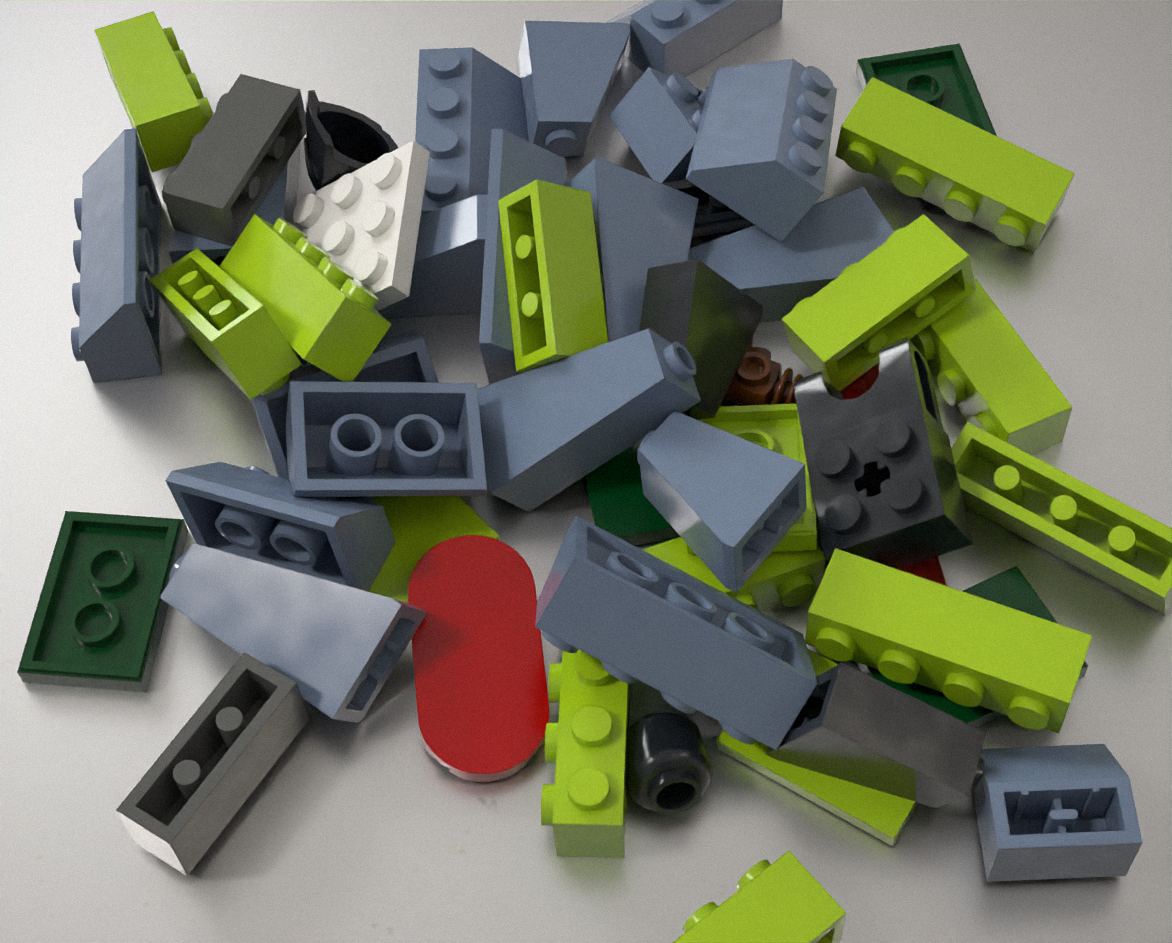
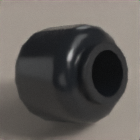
M671 712L651 713L642 717L627 729L626 785L632 799L643 808L662 814H677L694 806L711 784L713 767L698 726L688 717Z

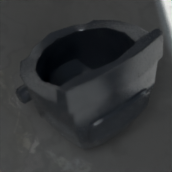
M308 90L306 102L307 133L306 138H304V150L308 176L315 191L333 183L343 175L352 173L377 160L383 154L398 149L391 136L382 130L381 125L349 108L319 101L315 90Z

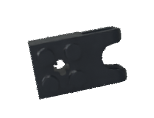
M908 337L884 346L879 351V376L871 389L858 398L844 400L843 395L836 387L824 380L821 371L801 378L794 384L823 556L828 561H830L836 548L895 569H901L973 545L948 434L943 429L930 369L926 359Z

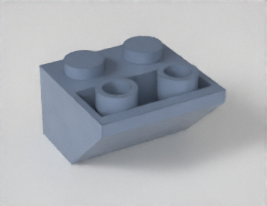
M648 67L610 113L609 117L652 180L659 183L685 180L709 87L702 90L695 87L679 73L673 72L669 76Z
M1105 744L982 749L980 757L984 760V770L973 793L987 882L1127 875L1142 845V838L1130 778Z

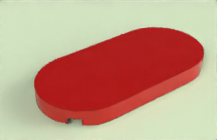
M464 535L450 538L435 545L422 556L411 574L408 586V603L418 606L427 612L411 638L419 732L425 749L435 761L437 759L441 765L449 768V772L470 781H497L516 774L528 764V760L536 754L538 748L540 750L545 741L546 723H549V699L541 631L535 627L537 606L535 582L526 561L506 543L480 535Z

